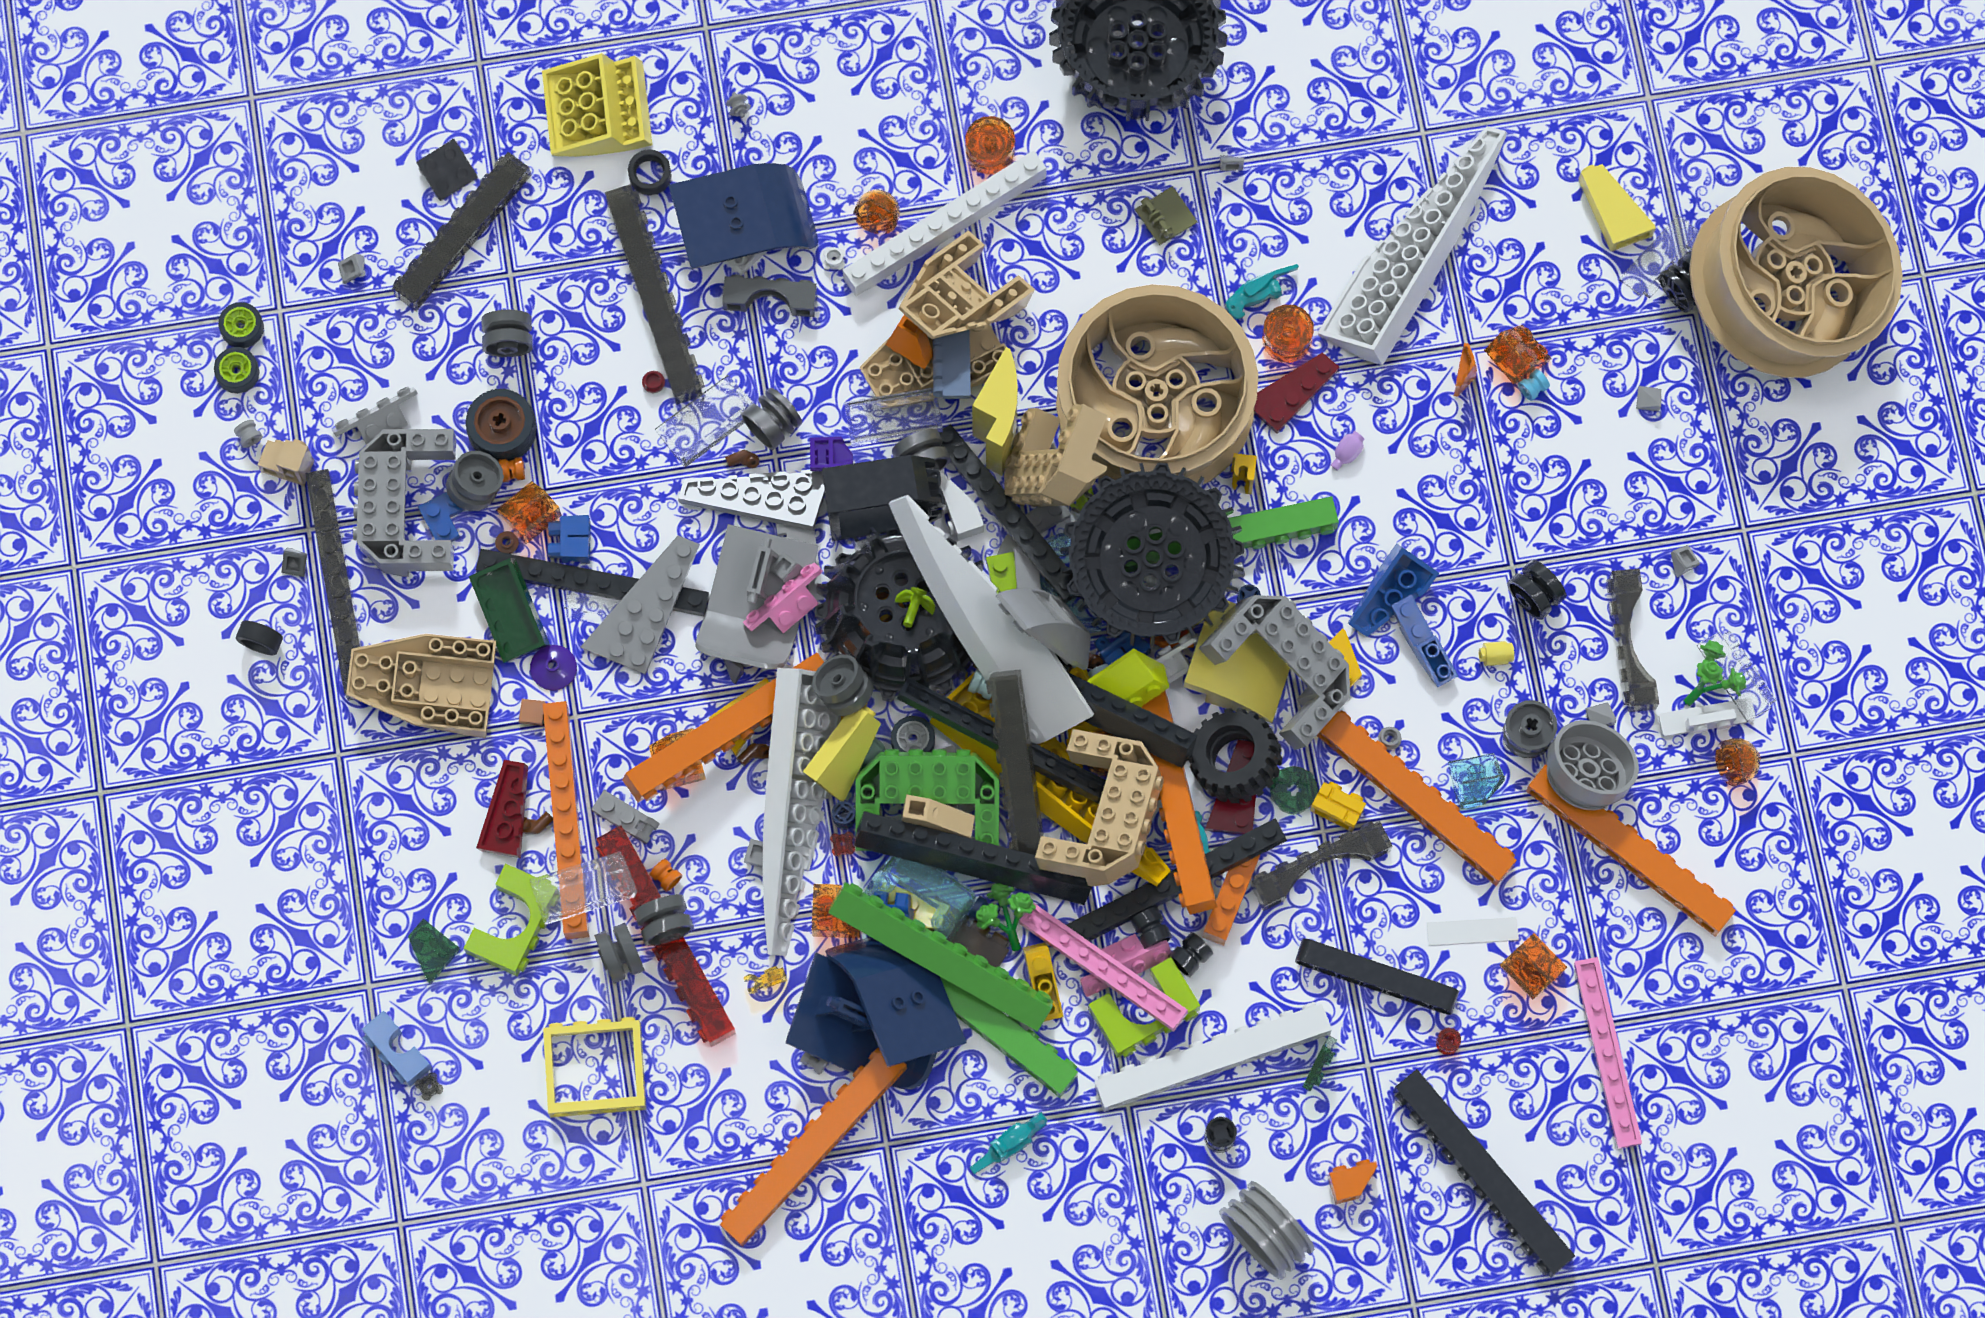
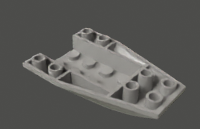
M1036 588L1011 589L996 595L1001 602L998 604L1005 614H1010L1015 619L1013 624L1020 632H1025L1028 636L1038 640L1056 653L1065 664H1070L1073 668L1078 667L1083 670L1088 668L1091 633L1062 599Z

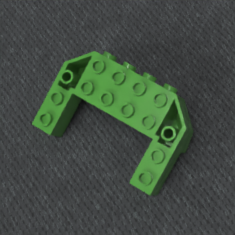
M885 749V752H880L856 776V832L864 811L880 815V803L904 804L906 795L932 799L942 804H975V840L999 846V775L976 752H971L969 749H958L956 752H947L945 749H934L932 752H923L922 749H909V752H899V749ZM856 847V851H870Z

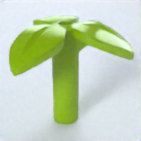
M911 587V590H903L896 596V603L910 602L903 622L904 626L912 627L920 604L929 613L934 614L935 604L930 597L926 596V591Z

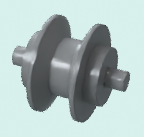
M736 92L732 93V96L726 102V106L732 107L729 111L731 116L745 117L744 114L751 108L750 104L745 103L748 98L747 95L736 94Z

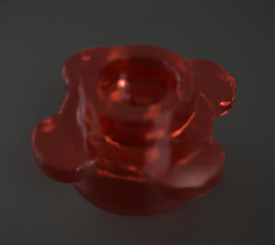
M847 831L845 834L838 835L834 833L831 835L830 840L833 842L834 848L832 853L834 856L851 855L855 852V847L852 843L854 836L851 832Z

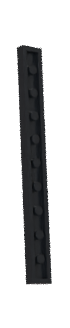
M950 424L939 431L943 440L941 447L947 449L951 457L950 463L1065 604L1076 596L1069 594L1066 587L1071 581L1073 574L1061 573V568L1067 566L1016 503L1011 501L1012 498L1005 495L1003 487L954 427Z
M486 549L480 550L475 569L477 573L509 558H515L525 583L619 601L639 580V578ZM682 587L673 611L704 617L710 596L709 592Z
M910 678L906 679L897 700L1097 804L1100 803L1106 782L1103 778Z
M1276 818L1206 853L1205 857L1210 878L1213 879L1286 842L1287 839ZM1177 868L1170 871L1158 886L1149 882L1066 924V926L1088 941H1091L1129 922L1137 914L1149 908L1158 907L1178 897L1183 892L1181 886L1176 885L1174 872H1178Z

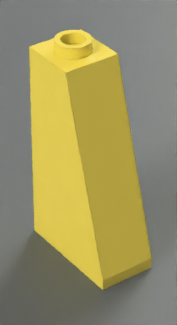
M1603 164L1598 166L1589 165L1582 170L1578 181L1611 252L1653 237L1656 229L1654 223Z
M867 706L851 715L844 716L803 771L839 801L846 799L881 725L874 718L876 713Z

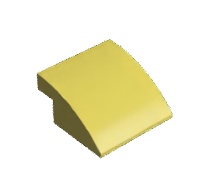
M600 53L542 70L552 156H594L625 152L653 145L643 61L639 58L632 56L614 62L605 54Z
M1007 347L972 405L973 436L986 443V468L1003 476L1006 469V459L1013 451V440L1017 433V374L1013 355Z
M1228 601L1229 606L1224 613L1212 611L1208 614L1213 627L1210 628L1204 621L1184 681V688L1206 694L1205 702L1226 709L1232 708L1235 712L1238 708L1245 709L1247 713L1253 711L1260 718L1272 723L1290 667L1258 633L1250 635L1226 662L1214 665L1199 649L1223 622L1220 618L1236 605Z

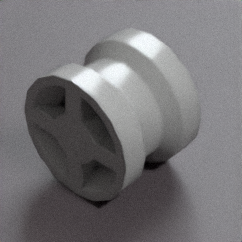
M252 419L246 420L234 428V433L240 437V443L243 448L257 444L263 437L261 432L256 430V423Z

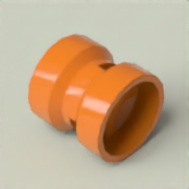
M522 457L515 458L512 461L507 459L499 460L503 470V482H509L511 479L525 480Z
M666 858L656 864L649 873L652 879L658 880L661 883V887L666 892L677 885L683 876L678 870H673L671 863Z

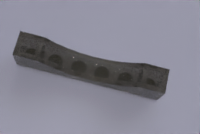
M1640 568L1612 571L1609 579H1606L1607 593H1611L1612 601L1609 602L1610 614L1615 617V624H1613L1612 629L1614 638H1618L1619 646H1616L1617 660H1621L1622 669H1619L1620 682L1624 683L1625 691L1622 692L1623 704L1628 706V712L1656 710L1660 704L1657 682L1640 663L1631 640L1630 624L1632 612L1643 592Z
M1367 822L1360 827L1361 830L1352 833V831L1346 832L1339 836L1340 840L1334 843L1327 841L1317 847L1318 850L1312 853L1306 851L1296 857L1297 860L1291 863L1284 861L1276 865V870L1267 873L1263 871L1253 877L1254 880L1251 882V888L1262 910L1265 911L1284 902L1297 880L1319 864L1343 858L1372 861L1391 852L1393 845L1381 822Z

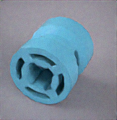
M1535 369L1530 373V378L1522 379L1518 383V387L1528 400L1533 401L1538 397L1540 391H1545L1550 387V383L1540 370Z

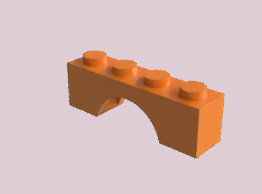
M1260 855L1227 872L1216 899L1217 908L1212 909L1202 938L1222 946L1225 945Z

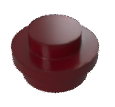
M649 371L642 378V386L649 393H658L665 386V378L658 371Z

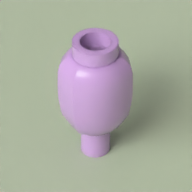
M1356 431L1352 434H1346L1335 449L1336 459L1331 466L1338 471L1343 464L1353 462L1363 450L1365 438Z

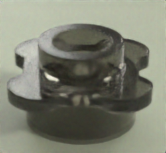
M429 1073L428 1076L418 1079L415 1083L416 1088L420 1089L422 1093V1099L425 1101L431 1100V1097L436 1094H442L444 1087L438 1083L435 1073Z

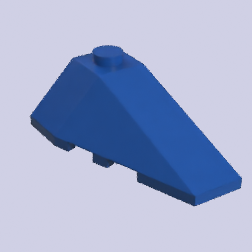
M1396 543L1381 564L1347 624L1366 637L1369 636L1394 615L1390 608L1391 605L1411 594L1414 599L1418 596L1421 597L1427 592L1439 575V572Z

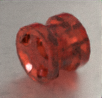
M1454 1028L1443 1029L1436 1039L1437 1049L1445 1055L1454 1054L1461 1044V1035Z

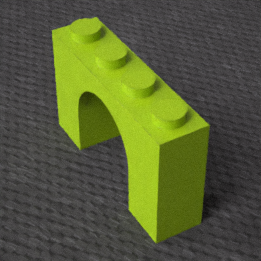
M505 863L495 886L497 890L521 900L528 906L530 911L528 925L522 933L508 939L495 937L474 927L463 949L466 954L518 977L520 971H525L529 962L527 956L530 950L534 951L540 939L537 936L541 928H546L550 919L548 913L551 907L555 908L557 906L560 895L558 894L557 886Z
M1171 957L1150 969V975L1159 990L1188 1010V1014L1184 1018L1186 1022L1199 1015L1197 1012L1200 1011L1201 1005ZM1110 993L1088 1004L1090 1014L1117 1058L1122 1055L1126 1058L1136 1052L1135 1048L1141 1044L1147 1046L1157 1039L1156 1035L1163 1031L1165 1034L1172 1031L1158 1020L1144 1025L1130 1022L1122 1015Z

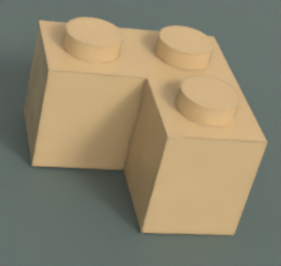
M286 439L285 442L281 440H275V442L267 440L258 462V467L262 473L305 486L314 459L308 446H306L307 444L297 439L293 441Z

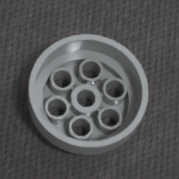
M1579 720L1565 725L1552 741L1547 753V777L1552 788L1564 801L1585 810L1603 809L1623 799L1635 783L1639 773L1638 759L1629 742L1611 727L1595 721Z

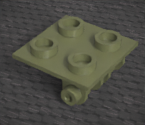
M1173 186L1152 199L1145 197L1141 200L1142 205L1134 209L1159 246L1198 223Z

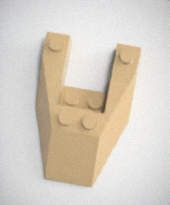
M969 230L925 261L898 308L931 339L1011 318L1027 307L1035 291L1030 284L1018 275L990 295L964 271L977 262L985 246Z

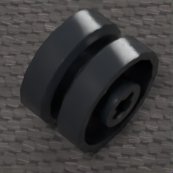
M1531 560L1523 567V574L1516 573L1508 580L1507 586L1514 599L1527 613L1538 620H1543L1551 612V605L1558 606L1566 599L1567 594L1558 578L1545 565L1537 560Z

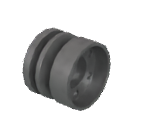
M769 388L765 391L766 396L761 395L759 397L762 408L751 404L741 413V418L761 443L774 450L785 440L781 429L792 434L794 432L793 426L798 428L802 425L803 421L795 407L786 397L777 390Z

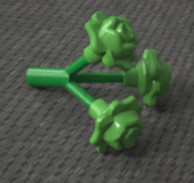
M1709 640L1705 646L1700 645V649L1704 650L1703 653L1706 657L1702 663L1697 664L1698 671L1696 675L1700 677L1698 685L1684 699L1688 706H1691L1705 692L1721 688L1724 690L1731 688L1734 692L1736 691L1738 696H1741V691L1747 687L1743 672L1737 673L1734 668H1731L1729 678L1722 681L1723 669L1715 662V659L1725 658L1726 653L1723 652L1724 646L1718 642ZM1706 683L1713 684L1712 686L1704 687Z
M996 883L991 886V892L987 894V897L999 902V906L1002 907L1007 927L1000 923V919L997 918L998 906L993 903L981 906L976 912L977 927L983 930L989 925L999 927L1007 933L1012 951H1018L1021 949L1016 933L1019 919L1024 913L1031 914L1036 909V906L1033 904V899L1029 894L1020 892L1016 895L1012 894L1008 898L1010 893L1015 891V888ZM1009 904L1010 909L1014 910L1015 918L1013 924L1011 922L1009 911L1007 908V905Z

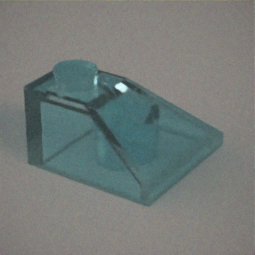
M1494 753L1448 762L1455 797L1460 809H1473L1484 805L1505 781V775Z

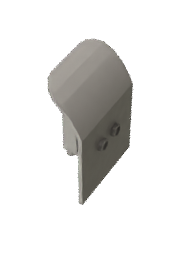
M728 524L707 609L697 635L696 649L709 656L759 668H783L791 654L800 620L784 633L778 629L769 617L753 631H750L743 621L746 620V616L751 611L758 610L769 596L777 594L785 584L769 571L783 552L804 568L806 565L815 563L819 546Z

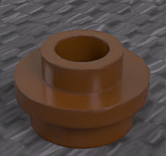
M504 531L496 537L495 545L499 552L512 554L517 550L519 540L513 532ZM505 539H510L511 543L509 545H504L503 541Z

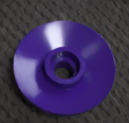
M549 645L541 648L534 654L530 663V673L538 686L546 690L556 691L567 687L574 680L577 673V662L574 655L567 648L560 645ZM551 662L557 663V666L554 669H551L548 666Z

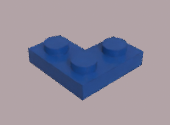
M447 492L418 506L435 540H451L453 542L460 538L451 517L465 511V509L453 503Z

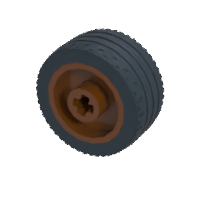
M501 388L486 391L473 401L467 411L466 432L471 445L476 451L490 454L498 462L501 459L512 461L523 456L534 443L537 431L535 415L527 400L517 392Z

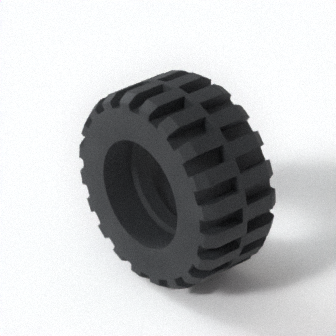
M1232 708L1224 709L1222 714H1219L1218 711L1213 713V718L1210 720L1205 718L1201 722L1202 727L1200 729L1196 728L1193 732L1198 736L1193 753L1188 760L1191 764L1189 766L1191 772L1201 787L1210 796H1216L1222 802H1226L1227 799L1231 803H1239V799L1247 802L1252 800L1251 796L1257 794L1259 797L1264 794L1263 789L1266 786L1270 788L1274 784L1272 778L1278 777L1280 773L1277 765L1282 764L1281 745L1268 723L1263 718H1260L1257 713L1253 711L1247 713L1242 708H1238L1236 712ZM1239 739L1249 740L1254 743V754L1246 766L1234 772H1223L1216 769L1217 755L1227 743Z

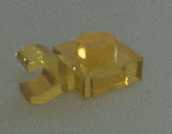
M777 966L768 968L764 971L765 974L760 975L761 977L753 974L744 976V982L750 980L755 982L754 987L747 989L748 993L754 994L762 988L766 989L786 982L787 977L784 968L778 969Z

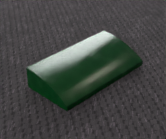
M509 558L468 576L493 639L496 641V646L503 663L550 645L515 558Z

